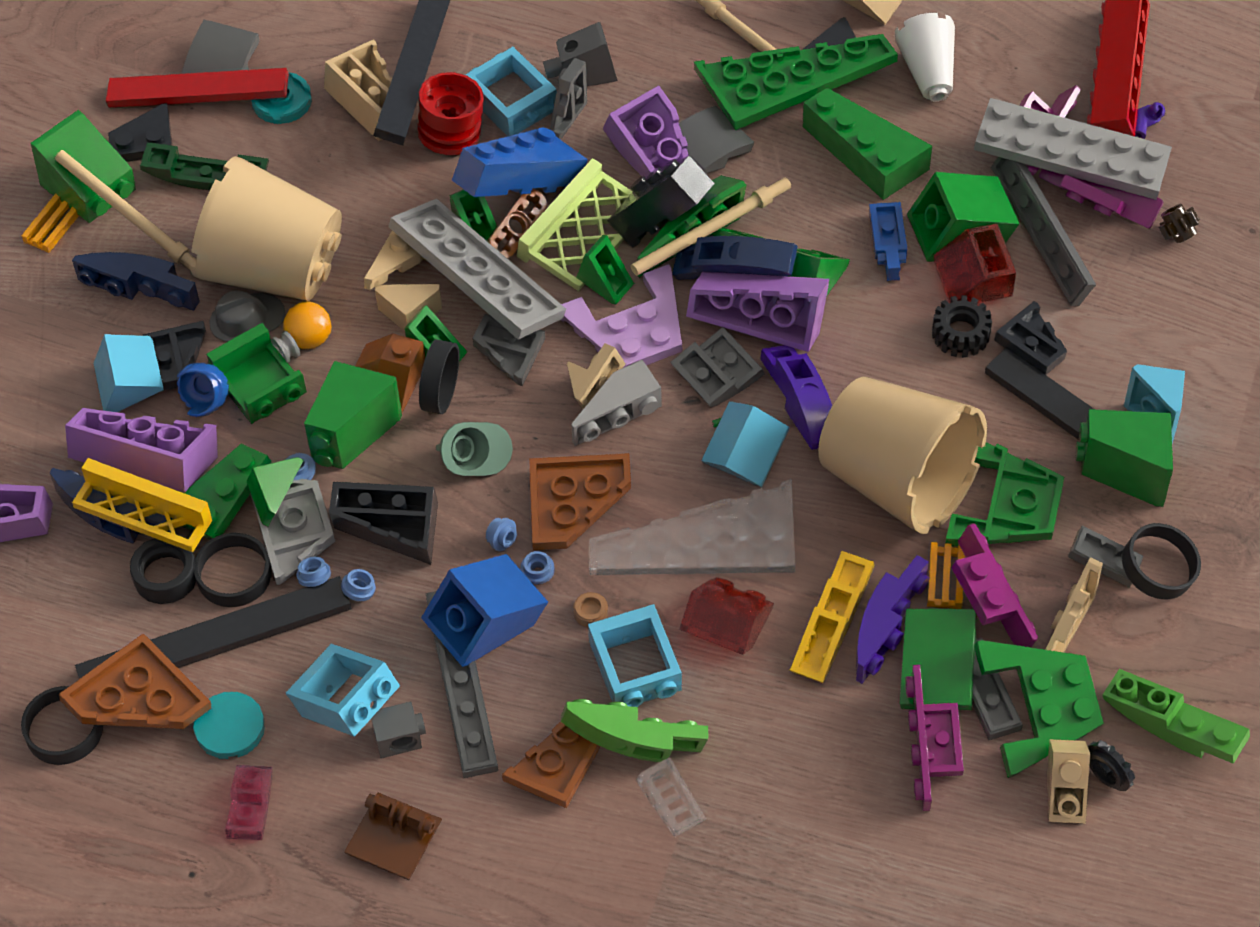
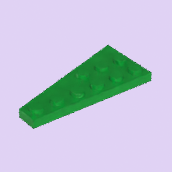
M884 34L847 39L844 44L828 46L827 42L815 44L816 48L800 50L799 46L756 52L752 53L750 58L733 60L732 56L722 57L721 62L705 64L704 60L694 61V70L733 128L737 130L804 102L826 88L832 90L898 62V53Z

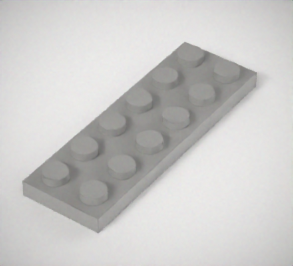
M993 98L989 100L974 145V150L1056 173L1066 174L1157 200L1172 149L1171 146Z
M438 199L391 217L388 227L517 339H521L563 319L566 311L564 306Z

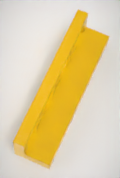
M87 458L81 468L85 483L72 501L73 507L190 552H194L212 522L208 502L90 458ZM93 489L105 493L107 496V500L95 504L86 501ZM129 502L136 506L137 511L122 515L115 511L114 506ZM159 513L164 515L167 520L165 523L151 526L146 524L144 517ZM186 524L196 527L189 539L176 535L174 528Z

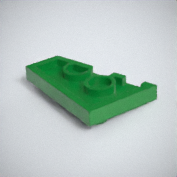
M241 443L184 493L208 502L212 522L203 537L211 540L225 532L250 495L246 481L252 469L270 464L272 461L268 455ZM188 524L181 526L192 532L196 528Z

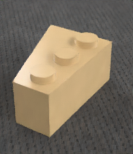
M374 39L325 61L324 89L373 135L393 78L389 76L386 70L385 60L380 57Z

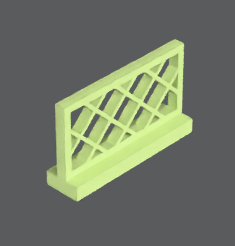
M593 158L522 235L518 242L516 255L525 263L531 259L578 292L585 284L567 272L566 265L581 264L586 254L584 244H595L602 235H605L603 224H608L607 220L612 215L601 216L599 205L615 204L617 210L633 192L602 172V164ZM601 184H604L613 191V196L597 198L596 189ZM594 206L596 217L579 218L578 209L580 207ZM597 224L599 235L583 237L581 226ZM576 226L577 237L561 238L559 230L562 227ZM619 233L607 235L615 249L624 240ZM579 245L581 256L564 257L562 246ZM557 247L559 258L548 259L540 254L543 248Z

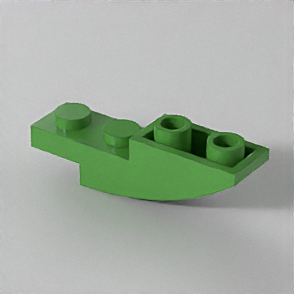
M1121 669L1117 671L1102 694L1106 702L1143 729L1199 758H1202L1206 752L1234 764L1250 738L1249 728L1184 703L1183 694Z
M576 699L572 702H566L561 714V722L590 742L610 751L646 761L666 763L673 750L701 752L708 741V726L698 725L696 722L689 720L678 723H665L658 718H646L639 721L638 707H631L623 702H610L605 705L592 704L587 699Z

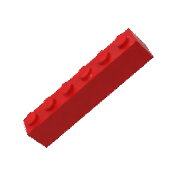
M1106 0L1102 2L1103 24H1099V37L1101 41L1100 46L1096 47L1098 65L1097 68L1093 69L1095 88L1094 91L1090 92L1092 112L1087 116V124L1135 137L1150 8L1149 0Z

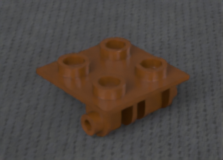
M379 792L376 795L370 793L365 801V807L368 810L344 853L410 880L442 818Z

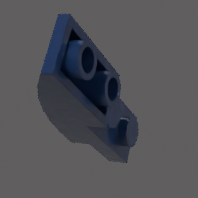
M756 237L697 238L696 245H690L677 253L672 275L678 280L698 279L702 272L789 276L793 272L798 246L795 243Z
M123 252L89 253L76 255L72 259L77 279L87 286H96L107 290L114 296H123L133 300L138 291H141L148 297H157L168 301L175 307H184L192 311L200 303L195 282L177 276L174 263L151 256Z
M51 469L50 476L56 492L75 514L98 530L117 539L134 544L140 532L73 507L72 501L85 483L84 476L72 470ZM93 489L86 501L95 504L107 500V496L105 493ZM129 502L114 506L115 511L122 515L137 511L136 506ZM159 513L144 517L146 524L151 526L167 522L165 516Z

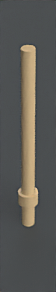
M695 0L705 8V12L715 20L720 19L760 52L776 50L775 47L727 11L726 5L720 0Z
M61 150L56 155L55 160L164 248L168 252V257L177 264L182 263L191 271L190 265L193 261L196 262L197 259L189 253L190 249L180 241L176 243L64 150Z
M784 177L768 187L762 186L752 192L751 197L631 264L632 272L638 276L696 243L697 238L710 235L757 207L763 208L773 202V198L791 188L790 181Z

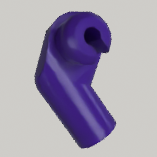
M1154 102L1151 105L1138 109L1135 137L1145 139L1147 127L1158 123L1165 115V107L1161 103Z

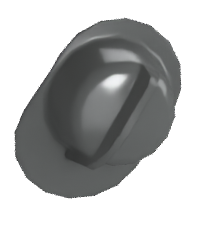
M241 290L230 291L218 300L217 306L209 320L210 330L216 338L226 342L260 323H263L270 332L283 323L286 315L285 306L280 299L271 294H249Z

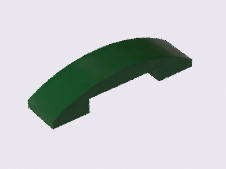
M147 142L140 170L174 184L210 190L215 179L223 180L226 172H223V166L228 161L181 155L178 152V146ZM238 154L237 157L243 158L267 171L268 158Z

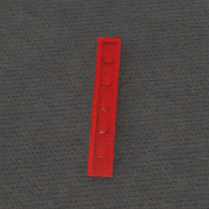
M287 68L109 78L106 103L108 108L161 105L164 103L183 104L286 98L289 74Z

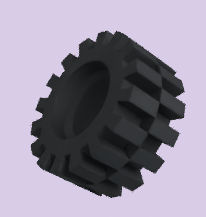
M953 296L950 298V304L946 299L942 301L941 307L937 306L933 318L932 338H935V345L937 347L942 345L941 351L947 353L949 349L952 350L951 356L957 357V352H962V358L968 357L969 351H971L973 356L978 354L979 349L983 351L986 348V343H989L992 327L990 310L986 311L984 303L978 306V299L972 298L971 302L967 301V296H962L961 301H957V297ZM963 321L971 324L974 329L960 332L951 328L950 324Z

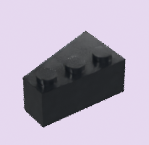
M690 156L678 162L676 159H673L663 169L660 167L656 168L647 178L643 175L637 179L630 187L633 192L607 221L634 248L641 242V239L647 232L653 235L660 229L656 224L666 219L672 222L694 207L715 183Z
M333 482L329 514L334 529L429 565L432 564L438 500L434 487Z

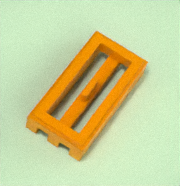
M55 193L21 235L23 242L50 253L79 217L77 210L72 207L57 225L60 218L70 208L65 200L61 202L60 197ZM51 230H53V232L49 235V237H48V238L45 240V242L43 243V242H42L43 239L47 236V234H48Z
M931 542L927 607L962 609L963 589L957 578L955 600H949L951 557H957V560L965 558L959 545L958 548H953L952 544L945 543V546L941 547L938 546L937 542ZM937 556H944L941 599H935Z

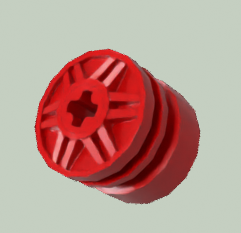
M447 72L431 76L422 84L418 98L417 131L418 138L425 147L443 155H459L463 148L478 144L481 136V116L484 101L483 92L478 83L467 75Z

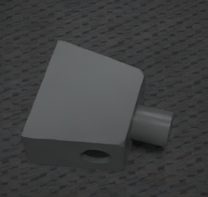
M601 22L558 39L556 45L560 57L543 61L548 79L559 76L563 68H568L573 59L577 58L586 62L587 86L618 81Z

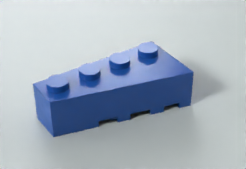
M543 127L463 148L452 181L473 197L507 195L508 190L519 192L520 194H530L532 188H543L542 190L545 193L556 192L557 187L565 186L566 188L586 166L588 159L557 138L552 130Z

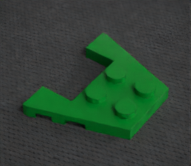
M986 442L984 447H978L974 462L980 464V467L998 470L988 519L983 520L952 513L945 543L952 544V547L958 546L959 538L966 527L971 524H976L980 533L985 536L988 544L1052 540L1065 477L1028 458L1023 461L1009 454L1008 449L999 444L993 446Z
M983 640L977 641L974 644L981 675L1017 670L1034 735L1032 739L1004 743L1000 746L1007 778L1014 777L1028 767L1048 757L1049 739L1076 741L1104 724L1086 656Z

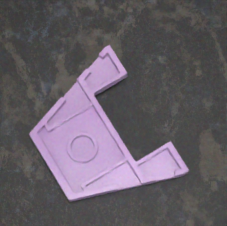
M669 264L643 274V282L653 300L596 321L582 297L561 304L566 308L561 321H567L574 328V332L581 338L585 337L595 346L597 352L600 351L604 343L615 347L626 363L624 367L640 360L649 365L682 352L672 271Z

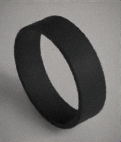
M434 340L427 352L420 378L419 406L421 410L444 414L448 409L455 390L459 370V347L456 343L442 340Z
M1152 523L1139 528L1127 542L1122 553V565L1128 579L1141 592L1157 599H1173L1184 594L1198 578L1201 570V558L1193 541L1181 530L1167 524ZM1153 536L1165 539L1176 546L1188 563V582L1180 586H1166L1147 577L1139 568L1134 557L1133 546L1135 540Z
M226 533L211 539L199 550L195 558L194 573L199 590L207 600L223 607H239L253 602L265 592L271 581L272 569L267 550L259 540L243 533ZM246 547L256 551L265 560L263 574L254 585L241 592L220 593L207 587L201 580V572L207 560L225 548Z
M69 686L54 687L40 693L27 705L22 716L21 730L28 748L35 757L49 764L65 765L81 760L94 750L102 736L103 725H94L92 731L83 742L64 751L44 750L30 740V726L35 716L49 704L60 701L59 694Z

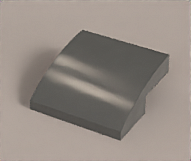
M204 19L190 46L181 74L249 70L248 61L260 42L258 33Z
M717 106L695 113L679 123L682 135L685 136L689 156L705 173L725 168L728 158L751 152L754 141L741 129L735 130L725 114Z
M724 327L719 329L700 346L694 342L670 362L710 407L730 399L765 375L758 363Z

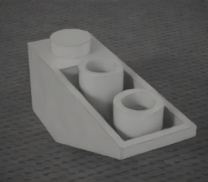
M643 360L613 372L572 422V441L574 446L583 442H590L600 434L613 428H621L629 421L642 415H649L662 406L661 386Z

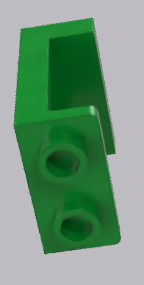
M263 323L258 324L206 354L208 363L216 366L227 377V383L229 384L228 395L251 424L259 419L270 416L273 411L287 403L298 400L301 395L307 393L303 374L300 370L294 371L273 346L269 331Z

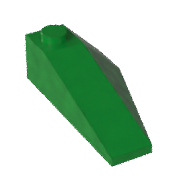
M722 175L713 179L712 181L715 184L694 207L672 222L668 221L637 257V261L744 201L745 182ZM739 217L738 219L732 221L731 223L725 225V226L722 227V228H725V227H727L728 225L732 224L733 222L739 220L740 217ZM677 253L667 258L666 260L660 262L659 264L653 266L652 268L646 270L645 272L639 274L638 277H642L644 273L652 271L653 269L659 267L660 265L664 264L670 259L676 257Z
M720 228L711 233L713 236L764 238L729 228ZM797 248L792 275L787 277L830 279L828 295L849 266L850 259L814 249L810 251Z

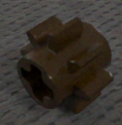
M1177 204L1161 214L1163 222L1159 223L1160 226L1158 228L1165 240L1173 237L1176 243H1181L1197 233L1195 226L1199 224L1198 221L1200 219L1193 207L1185 210L1182 204Z

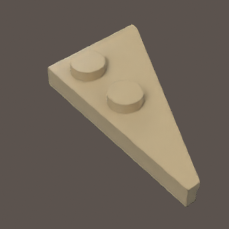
M392 231L364 278V289L371 290L388 281V274L397 269L403 273L419 264L425 258Z
M1091 557L1089 558L1078 583L1074 584L1066 600L1068 604L1065 610H1059L1051 626L1054 633L1045 650L1065 652L1095 599L1103 565L1102 562Z

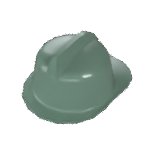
M462 422L454 424L446 431L440 444L436 445V450L440 452L446 468L453 474L461 476H488L497 474L507 466L511 460L513 447L507 431L498 424Z

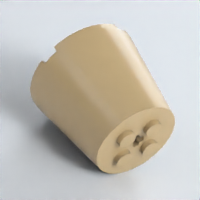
M232 157L223 166V172H226L223 180L215 179L201 211L191 249L192 253L197 254L196 262L193 261L190 265L192 276L201 280L310 301L318 292L322 282L327 280L334 253L339 247L342 236L340 233L342 223L341 211L243 158Z
M860 377L851 382L842 391L825 420L819 440V460L825 469L905 525L921 534H927L932 525L937 528L942 526L951 517L952 513L955 512L967 494L980 464L974 461L978 447L982 448L986 444L987 423L984 413L974 406L874 378Z

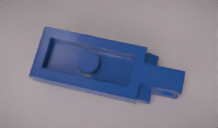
M901 202L869 204V218L877 264H885L887 281L900 280V263H906L908 250Z

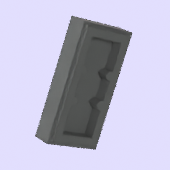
M1081 526L1068 557L1085 566L1091 557L1103 563L1101 574L1129 588L1132 585L1122 565V553L1125 546ZM1133 551L1136 563L1140 567L1144 556Z

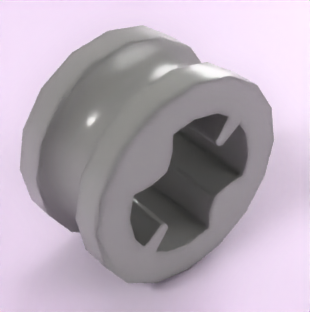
M284 331L281 334V338L274 337L271 339V343L289 363L292 356L298 358L301 354L290 333Z

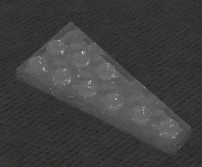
M792 479L781 482L780 487L766 491L763 488L751 491V495L735 500L726 498L682 511L680 516L663 521V518L650 521V525L632 530L628 527L589 539L590 575L795 573Z

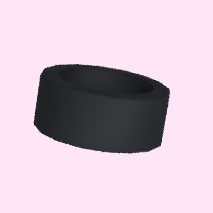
M156 538L144 542L135 550L130 560V574L139 595L149 602L157 604L174 603L188 595L196 584L197 580L194 573L195 558L193 553ZM172 557L181 560L184 564L182 573L166 583L150 582L144 576L146 568L153 561L160 558Z

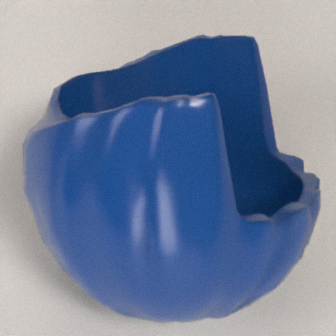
M206 363L188 364L177 374V377H179L177 385L180 398L186 403L187 407H191L187 415L195 417L208 416L225 403L229 384L227 383V377L216 366Z

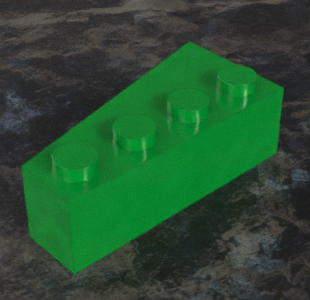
M829 88L824 89L804 102L802 127L882 200L930 170L932 145Z

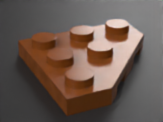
M629 453L529 458L533 550L567 549L631 489Z
M144 633L59 694L60 701L82 724L185 729L211 709V701Z

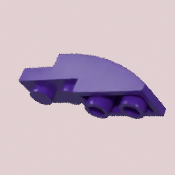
M786 345L762 349L760 360L786 397L785 411L811 450L818 449L821 432L832 408V403L814 364L807 353L798 355L794 348Z
M916 555L899 578L886 572L868 601L859 630L856 657V681L861 684L870 674L874 676L880 670L884 662L883 656L889 649L894 651L900 644L904 635L901 632L902 618L906 614V609L910 607V600L915 593L920 595L928 585L930 579L927 576L929 561Z

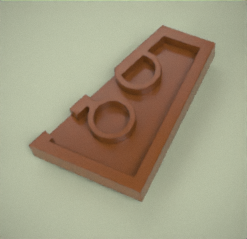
M559 722L552 729V733L538 746L534 745L517 765L514 767L510 766L502 773V780L567 808L601 746L590 742L572 731L562 722Z

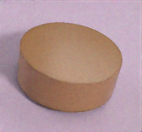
M587 592L581 594L574 602V618L583 627L588 628V624L608 617L607 601L598 593Z

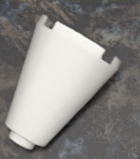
M926 13L904 21L905 27L900 31L897 27L894 37L923 97L933 102H939L946 99L953 90L955 26L950 16L945 15L946 19L938 18L937 13Z

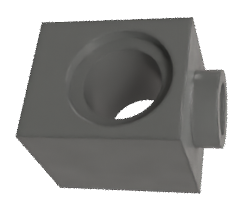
M411 701L379 709L371 718L380 758L422 748L420 735L426 734L422 714H414Z

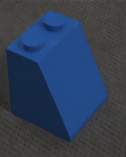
M504 554L449 569L421 618L459 664L464 667L534 626L548 601L511 558Z

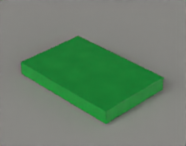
M906 609L900 690L901 709H914L913 698H907L905 677L911 676L913 665H920L923 704L958 703V710H972L974 644L976 642L977 614L974 609Z

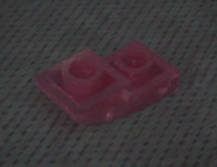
M236 766L230 791L232 802L225 827L227 839L263 840L271 792L272 767Z

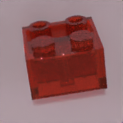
M998 223L967 229L934 254L933 260L949 304L950 298L953 296L957 297V301H961L962 296H967V301L971 302L972 298H976L978 303L1013 296L1016 270Z
M716 577L691 591L679 630L744 655L753 648L773 609L774 603L765 600L766 596L758 591L746 590L745 592L734 588L733 582Z

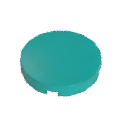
M289 72L286 98L252 99V107L256 115L266 122L274 124L290 123L300 119L308 112L312 103L311 89L304 78Z
M223 692L210 697L211 709L194 721L193 729L199 746L207 754L219 759H229L228 757L236 755L238 757L247 755L258 746L265 729L264 716L260 705L251 696L240 692Z

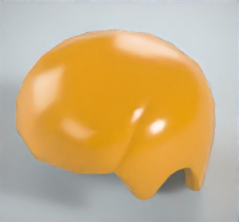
M311 301L299 302L291 307L284 317L283 332L287 331L290 333L298 348L315 349L323 344L331 334L330 316L317 303Z

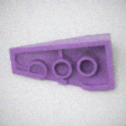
M659 85L610 113L604 124V132L619 153L641 176L644 175L646 178L656 168L660 167L663 169L671 160L676 159L678 162L689 156L685 136L682 135L678 123L679 116L677 110Z

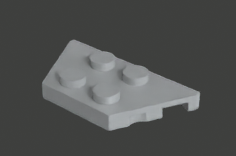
M293 480L269 527L262 524L254 504L276 585L284 583L298 571V565L301 561L309 557L318 556L335 542L323 497L316 480Z

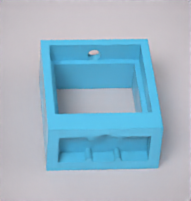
M514 47L497 54L493 59L479 67L473 68L469 73L465 74L475 80L482 89L484 98L483 113L507 136L518 134L553 113L557 89ZM515 72L533 92L506 107L487 87Z
M654 604L588 624L589 643L612 702H623L628 706L638 707L645 701L655 698H668L682 690V672ZM653 635L666 670L620 684L607 649Z
M330 644L291 686L286 695L302 717L355 737L400 685L385 662ZM352 674L362 677L339 704L328 701ZM373 701L374 704L372 708H370V704Z

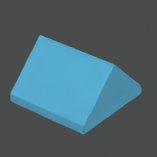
M104 334L93 363L103 411L119 412L164 390L153 339L150 336Z
M1137 364L1132 367L1124 407L1128 411L1171 413L1173 444L1182 408L1185 371Z
M729 401L701 461L762 488L790 427L755 406Z

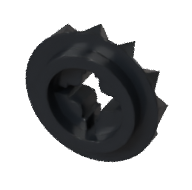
M1100 740L1098 742L1093 741L1088 746L1090 752L1089 767L1102 783L1119 791H1127L1134 785L1135 775L1130 769L1131 764L1125 761L1123 754H1119L1113 745L1108 746L1106 742Z

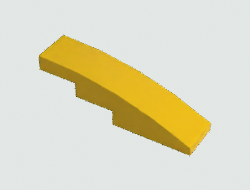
M841 551L831 579L828 578L818 606L814 607L790 672L824 683L861 601L875 566L873 561Z

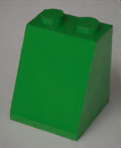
M79 110L31 142L40 186L53 196L56 193L60 197L61 202L65 200L69 208H75L78 215L88 223L104 215L112 206L55 160L56 155L61 150H64L122 199L127 198L136 190L132 168Z
M935 172L907 213L927 262L1005 245L1020 224L1004 188L996 176Z
M337 361L333 362L304 422L310 454L316 463L324 467L332 466L344 469L400 421L402 411L396 377Z
M1089 409L1087 421L1080 423L1079 441L1076 442L1075 460L1081 462L1082 475L1154 506L1164 507L1173 473L1171 413Z

